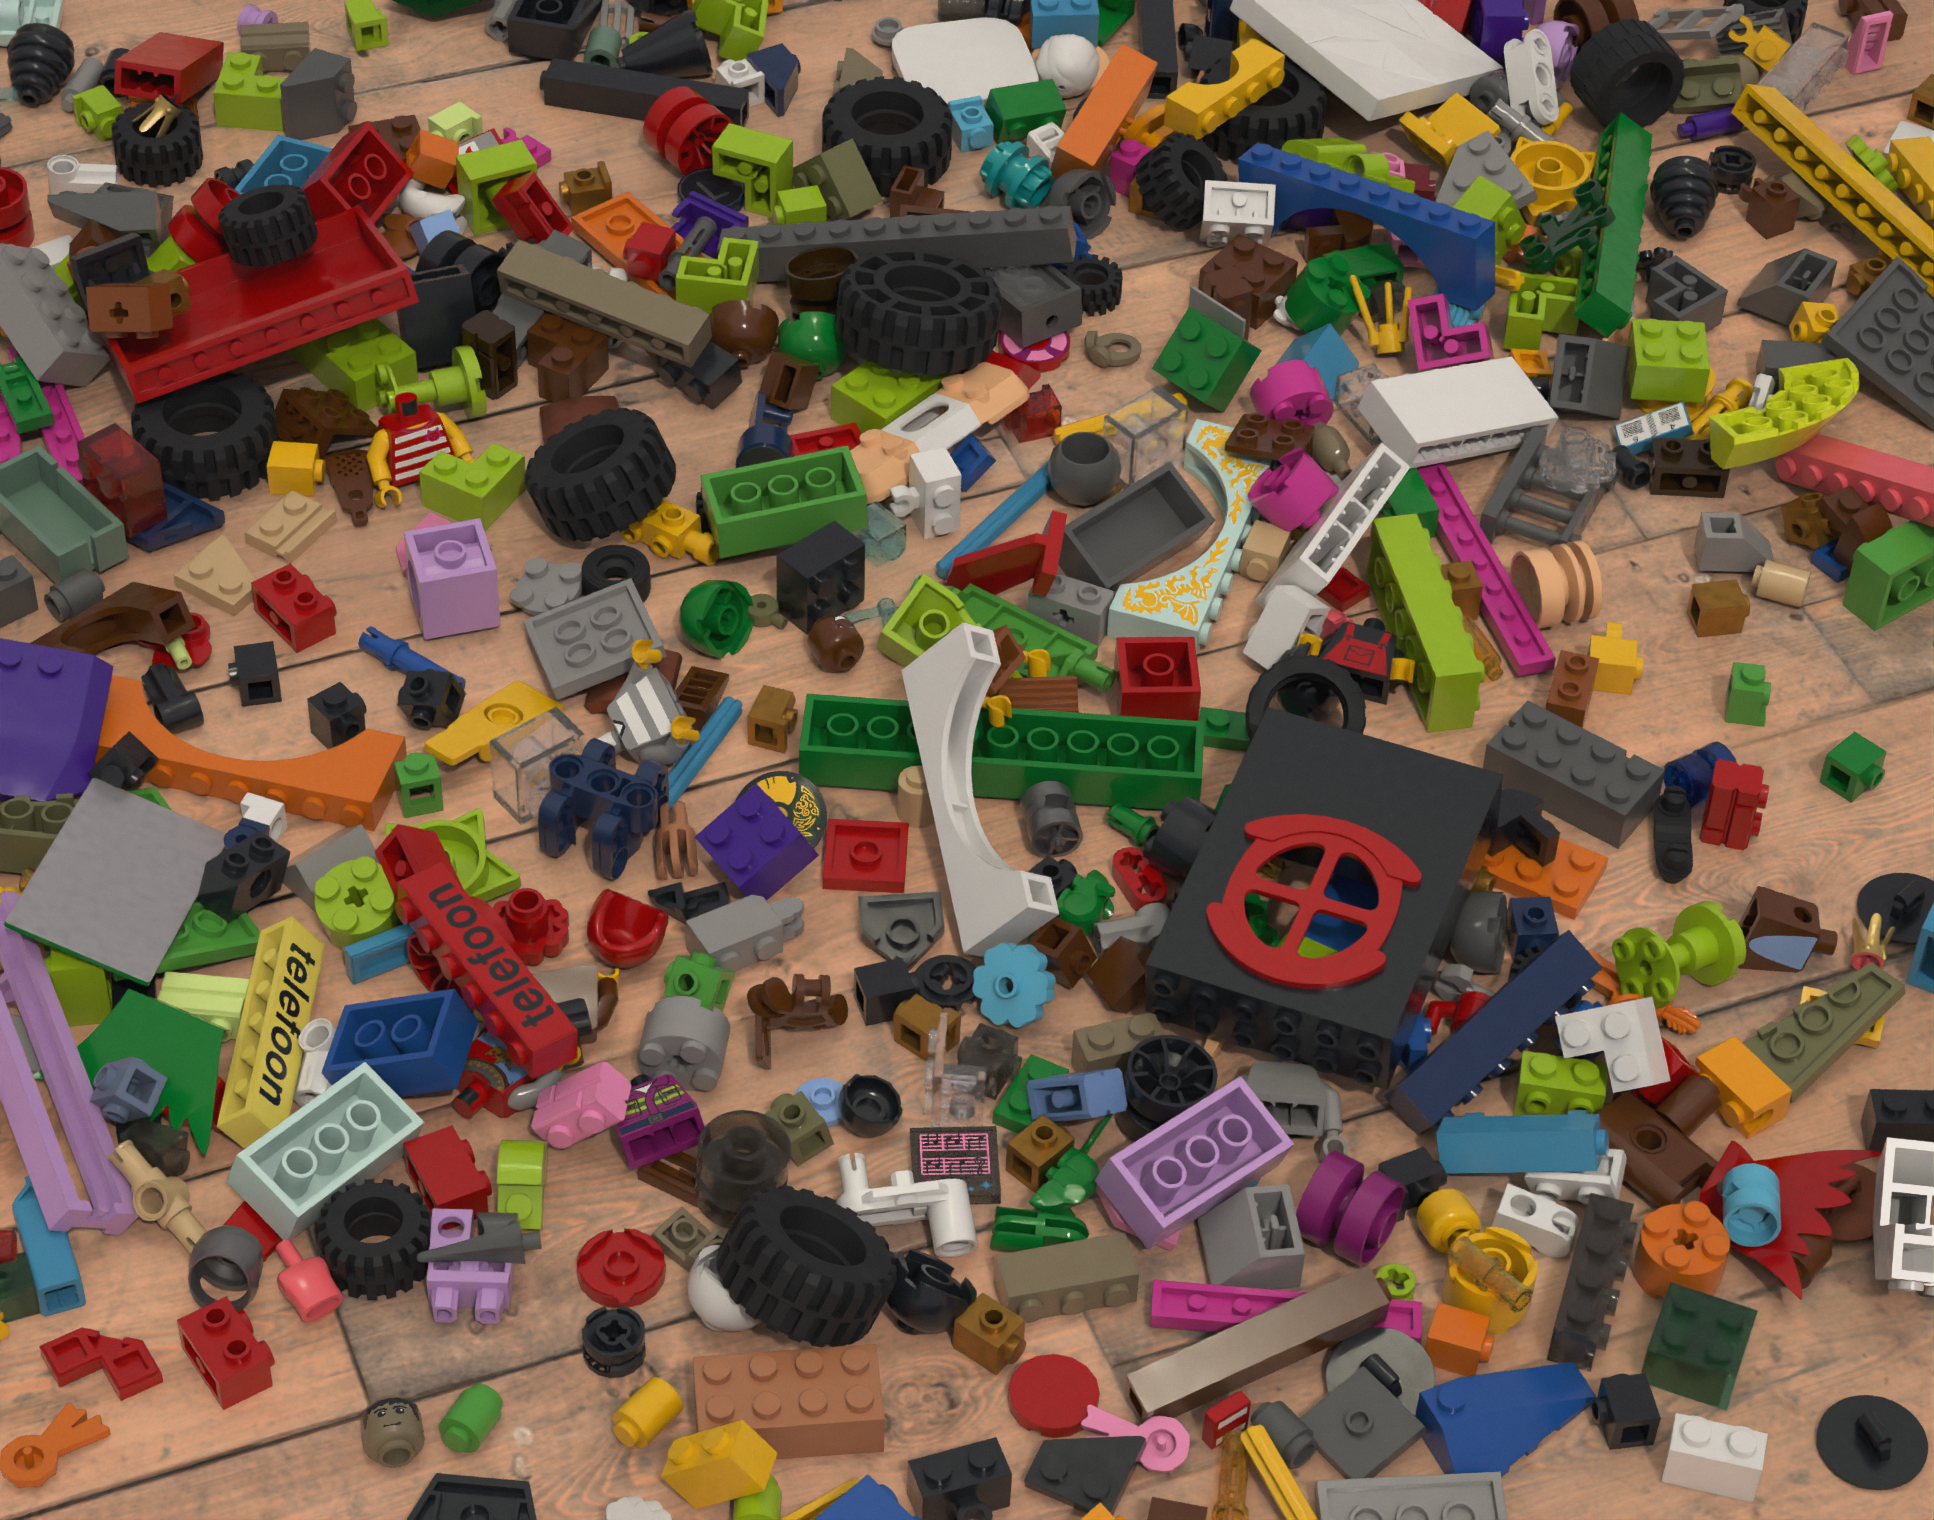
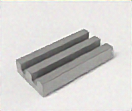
M602 0L600 26H608L609 13H614L613 28L620 34L621 13L627 14L626 40H622L621 48H625L629 45V38L634 34L635 8L629 3L628 5H622V0H615V4H609V0Z

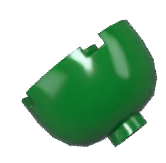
M825 312L799 313V320L789 323L788 317L779 325L778 350L820 365L816 379L818 380L835 372L842 366L848 356V348L836 330V315Z
M706 580L691 588L684 597L679 614L680 630L686 642L692 648L708 656L725 658L724 656L728 652L730 655L738 653L748 641L753 628L754 619L748 618V606L753 607V601L748 590L738 582L728 580Z

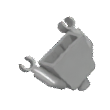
M1277 1059L1273 1062H1253L1250 1073L1244 1074L1241 1077L1286 1134L1322 1137V1134H1326V1139L1319 1153L1318 1159L1320 1164L1328 1155V1152L1337 1150L1347 1155V1142L1339 1137V1134L1343 1132L1340 1096L1338 1092L1319 1079L1315 1067L1306 1064H1293L1282 1059Z

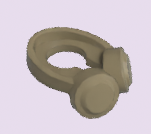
M1088 331L1085 336L1086 350L1093 362L1103 368H1107L1109 365L1123 366L1132 364L1140 358L1141 343L1133 336L1123 333H1109L1098 337L1097 331ZM1117 342L1126 343L1130 346V349L1126 352L1107 350L1112 344Z

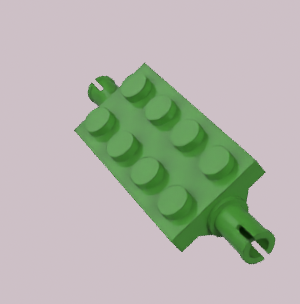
M922 574L918 576V579L916 578V579L914 580V582H913V584H912V586H911L910 591L913 589V587L915 586V584H916V583L918 582V580L921 578ZM971 583L963 591L953 586L947 587L963 602V608L976 624L980 623L983 628L995 630L1007 625L1017 643L1025 647V651L1030 652L1034 649L1046 650L1051 658V670L1047 671L1046 677L1077 676V680L1079 679L1103 693H1107L1108 689H1111L1117 675L1116 671L1094 661L1098 655L1097 645ZM1022 662L1016 670L1023 678H1030L1031 676L1028 675V663Z

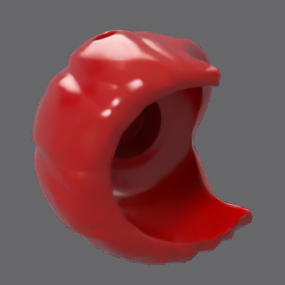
M605 889L594 902L588 918V943L599 958L609 965L621 968L641 965L650 960L659 950L668 926V914L665 911L648 904H643L619 892Z

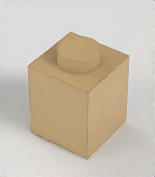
M1255 520L1242 548L1239 576L1268 583L1289 554L1291 531L1287 532L1271 523Z

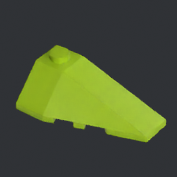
M924 573L882 629L876 649L903 667H906L962 622L979 627L982 626L980 623L976 624L963 608V602L955 593ZM1015 670L1009 678L1023 677L1017 670Z

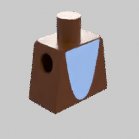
M1758 886L1739 922L1746 943V958L1744 964L1739 965L1738 968L1800 972L1805 967L1812 952L1830 956L1834 954L1838 940L1837 932L1820 928L1819 911L1814 903Z

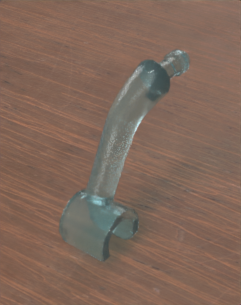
M883 598L876 607L849 612L843 616L847 617L853 624L881 617L884 625H886L899 607L895 606L892 599Z

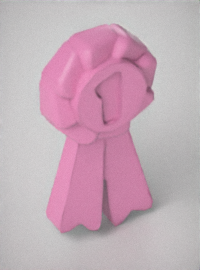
M1093 1405L1087 1406L1088 1417L1082 1420L1081 1427L1107 1436H1087L1085 1438L1142 1436L1146 1438L1147 1446L1139 1462L1150 1472L1172 1473L1187 1460L1190 1436L1177 1419L1153 1416L1140 1426H1137Z

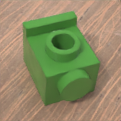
M1733 662L1726 691L1725 722L1765 726L1766 705L1768 706L1771 682H1764L1766 675L1764 665Z
M415 752L407 755L403 761L394 762L395 791L404 818L444 811L441 776L434 755L426 756L423 753ZM429 790L431 795L410 800L411 793Z

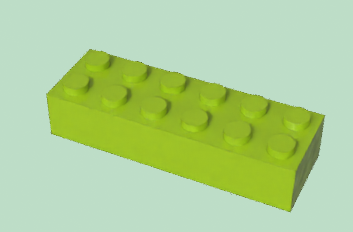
M1417 513L1374 518L1371 527L1365 576L1387 632L1393 633L1396 636L1395 648L1403 651L1405 658L1416 662L1413 683H1408L1425 729L1427 733L1471 728L1475 711L1480 709L1478 691L1480 683H1483L1485 680V669L1482 660H1477L1474 654V643L1471 633H1466L1463 627L1462 611L1459 606H1455L1453 603L1449 580H1444L1441 574L1439 555L1432 552L1429 531L1427 528L1422 527Z

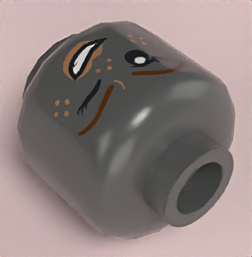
M1490 71L1473 84L1470 91L1471 104L1485 115L1488 114L1499 98L1510 106L1507 74L1505 71Z

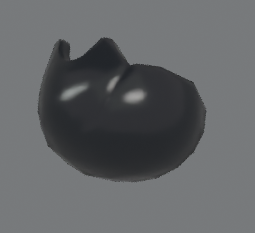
M855 1074L843 1085L839 1094V1117L849 1130L860 1136L873 1138L884 1135L897 1124L903 1113L900 1096L889 1081L876 1075L860 1076Z

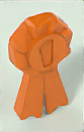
M69 1402L42 1435L19 1436L2 1449L0 1456L2 1476L14 1484L16 1488L41 1487L50 1477L56 1475L58 1457L108 1437L111 1434L110 1428L102 1424L100 1415H95L88 1419L87 1410L75 1409L73 1404Z

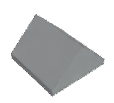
M362 824L338 830L289 860L283 884L316 912L314 888L317 880L335 866L346 861L356 860L362 856L373 858L375 862L379 863L375 854L376 849Z

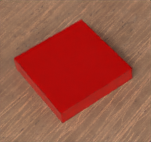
M828 819L823 889L904 893L909 823Z

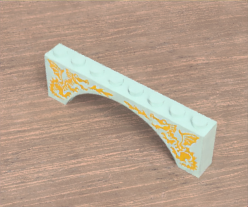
M1196 419L1186 440L1183 469L1200 481L1212 494L1222 513L1223 529L1213 545L1188 566L1153 580L1120 584L1109 608L1107 637L1114 639L1116 637H1194L1196 654H1198L1201 645H1208L1213 628L1211 621L1219 620L1223 607L1222 596H1229L1234 581V574L1232 573L1233 571H1240L1242 548L1255 520L1261 521L1263 517L1250 503L1249 500L1251 499L1248 497V493L1255 481L1267 468L1272 472L1276 469L1277 460L1225 451V442L1234 428Z

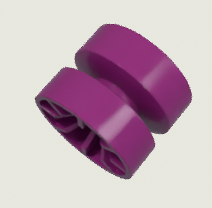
M1334 1150L1318 1166L1302 1195L1296 1211L1300 1234L1321 1247L1327 1245L1335 1237V1254L1360 1267H1365L1372 1262L1395 1227L1405 1196V1185L1379 1171L1372 1172L1363 1181L1364 1164Z

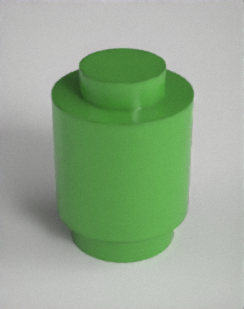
M474 1384L471 1388L465 1389L439 1423V1431L444 1443L456 1452L472 1453L477 1451L501 1418L503 1401L500 1395L494 1389L484 1384Z

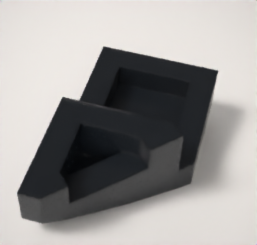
M682 882L648 891L649 899L653 905L685 925L689 919L731 903L725 882L685 892Z

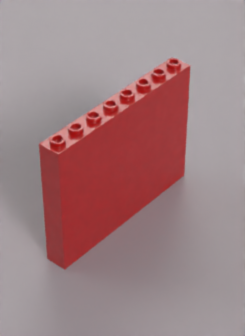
M357 206L315 221L318 230L317 240L312 243L313 245L309 249L285 262L270 266L246 267L233 262L230 253L227 252L174 271L183 276L188 282L191 290L189 299L193 308L172 318L173 328L158 331L159 337L138 339L136 338V332H128V337L105 338V332H99V334L103 338L105 346L136 404L418 303L419 299L409 268L361 206Z

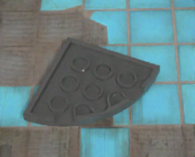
M1897 256L1830 329L1821 343L1840 358H1849L1863 376L1934 430V302L1926 293L1927 284L1911 267Z

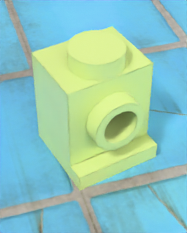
M460 101L428 118L430 133L458 143L483 133L482 116Z

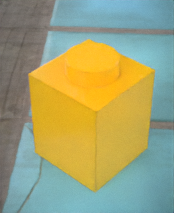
M273 441L267 462L270 494L287 495L293 490L304 496L315 497L318 482H324L326 473L325 460L319 459L318 444Z

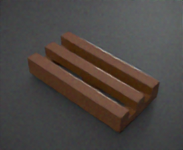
M682 1151L662 1158L681 1167L679 1170L660 1160L644 1165L638 1170V1180L712 1215L716 1211L718 1203L723 1202L726 1198V1193L729 1190L731 1191L736 1183L735 1177ZM694 1174L704 1179H707L717 1184L718 1186L714 1188L696 1179Z

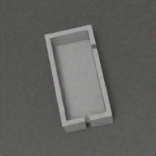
M0 243V326L37 381L86 387L112 358L104 346L103 338L97 332H90L85 311L70 296L67 291V284L56 275L49 264L48 256L43 251L37 248Z

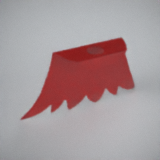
M1731 1140L1701 1189L1699 1202L1707 1205L1710 1213L1723 1224V1196L1718 1193L1717 1184L1724 1179L1726 1173L1733 1167L1752 1163L1766 1166L1772 1170L1778 1177L1780 1186L1781 1231L1778 1237L1771 1243L1760 1247L1742 1246L1730 1239V1247L1764 1265L1802 1300L1801 1282L1790 1252L1809 1256L1810 1252L1806 1243L1798 1234L1832 1236L1831 1227L1815 1209L1844 1206L1852 1201L1845 1193L1827 1183L1855 1176L1856 1172L1841 1169L1840 1167L1881 1156L1882 1152L1873 1150H1829L1754 1161L1740 1144Z

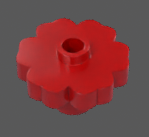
M522 888L512 893L508 901H498L493 906V909L510 929L517 943L520 959L525 965H538L544 960L545 955L558 956L569 943V914L562 907L560 901L556 899L545 900L543 895L537 890Z

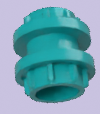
M1005 141L997 144L985 158L980 169V176L982 177V182L985 183V191L991 196L998 197L1002 193H1006L1005 205L1010 209L1037 208L1049 194L1054 177L1049 169L1048 160L1040 155L1034 156L1029 160V148L1020 141L1014 143Z

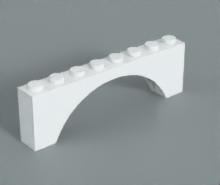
M962 622L901 671L963 952L984 957L987 950L995 948L1000 943L1012 942L1018 944L1059 915L1051 877L1015 870L1009 866L992 848L980 824L972 789L973 741L984 698L1001 666L993 630Z

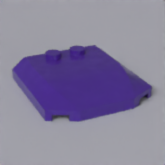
M0 638V801L6 802L13 799L14 796L30 795L31 802L56 800V794L73 793L74 797L79 796V799L81 798L92 779L88 772L95 764L114 666L95 655Z

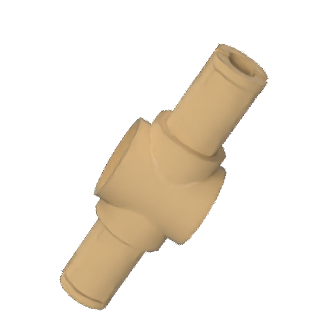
M131 1140L124 1141L114 1149L117 1154L112 1152L108 1156V1160L118 1168L132 1185L130 1190L133 1193L132 1203L135 1212L143 1220H156L164 1230H170L191 1256L195 1244L207 1230L191 1213L192 1206L189 1204L190 1193L186 1183L178 1177H166L159 1167L153 1168ZM159 1191H160V1192L162 1193V1195H163V1199H164V1204H163V1206L161 1205V1203H160V1201H159Z

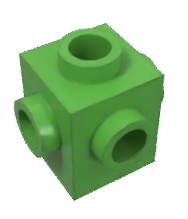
M693 950L692 956L677 955L675 961L669 964L665 972L664 984L667 986L663 996L694 997L702 1000L701 1007L713 1012L715 1006L723 1012L736 972L715 965L717 958L704 952Z

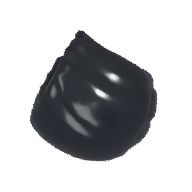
M1307 642L1286 650L1278 661H1284L1297 655L1299 657L1308 656L1311 643ZM1310 679L1292 681L1280 688L1274 695L1275 701L1282 711L1315 721L1323 720L1330 716L1340 703L1337 695L1328 686Z

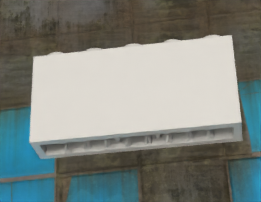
M1512 356L1471 364H1461L1443 369H1433L1420 373L1404 374L1386 379H1376L1371 381L1366 387L1365 393L1357 407L1385 446L1407 463L1410 468L1520 448L1533 426L1546 429L1547 439L1559 418Z
M1383 443L1375 448L1337 485L1339 487L1338 492L1329 501L1324 503L1319 510L1321 512L1319 519L1313 525L1306 528L1258 595L1255 602L1264 609L1265 598L1276 585H1297L1315 597L1332 580L1410 466Z

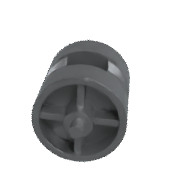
M1044 781L1028 788L1021 797L1020 805L1033 851L1042 857L1050 856L1054 858L1068 855L1076 850L1082 842L1083 833L1069 787L1058 781Z

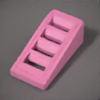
M1891 11L1862 16L1841 61L1852 75L1881 69L1893 18Z

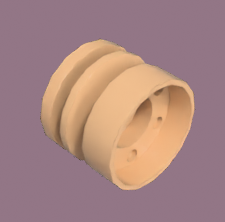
M1583 540L1553 545L1550 551L1542 547L1516 552L1513 556L1510 567V579L1539 629L1559 625L1562 619L1569 623L1579 621V619L1586 620L1597 617L1603 600L1601 575L1595 555L1589 545Z

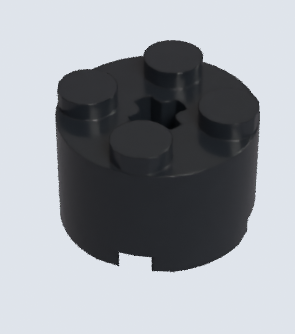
M1187 797L1179 803L1171 800L1162 811L1161 821L1163 823L1156 836L1150 838L1145 845L1143 857L1149 860L1152 868L1183 886L1218 811L1193 797Z

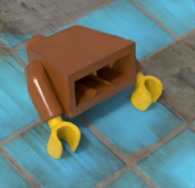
M1007 625L993 630L1001 666L990 684L981 709L985 708L988 710L989 723L995 727H1003L1005 725L1004 716L1012 718L1011 702L1008 697L1003 695L991 698L989 696L997 693L1022 662L1028 663V675L1031 677H1046L1047 671L1051 670L1049 653L1044 649H1034L1030 652L1025 651V647L1017 643Z

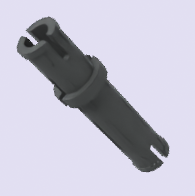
M699 217L680 247L673 250L668 256L667 265L658 277V281L664 289L668 291L676 290L675 278L681 257L685 256L688 250L691 251L688 256L699 257L711 237L716 233L717 225L711 218Z

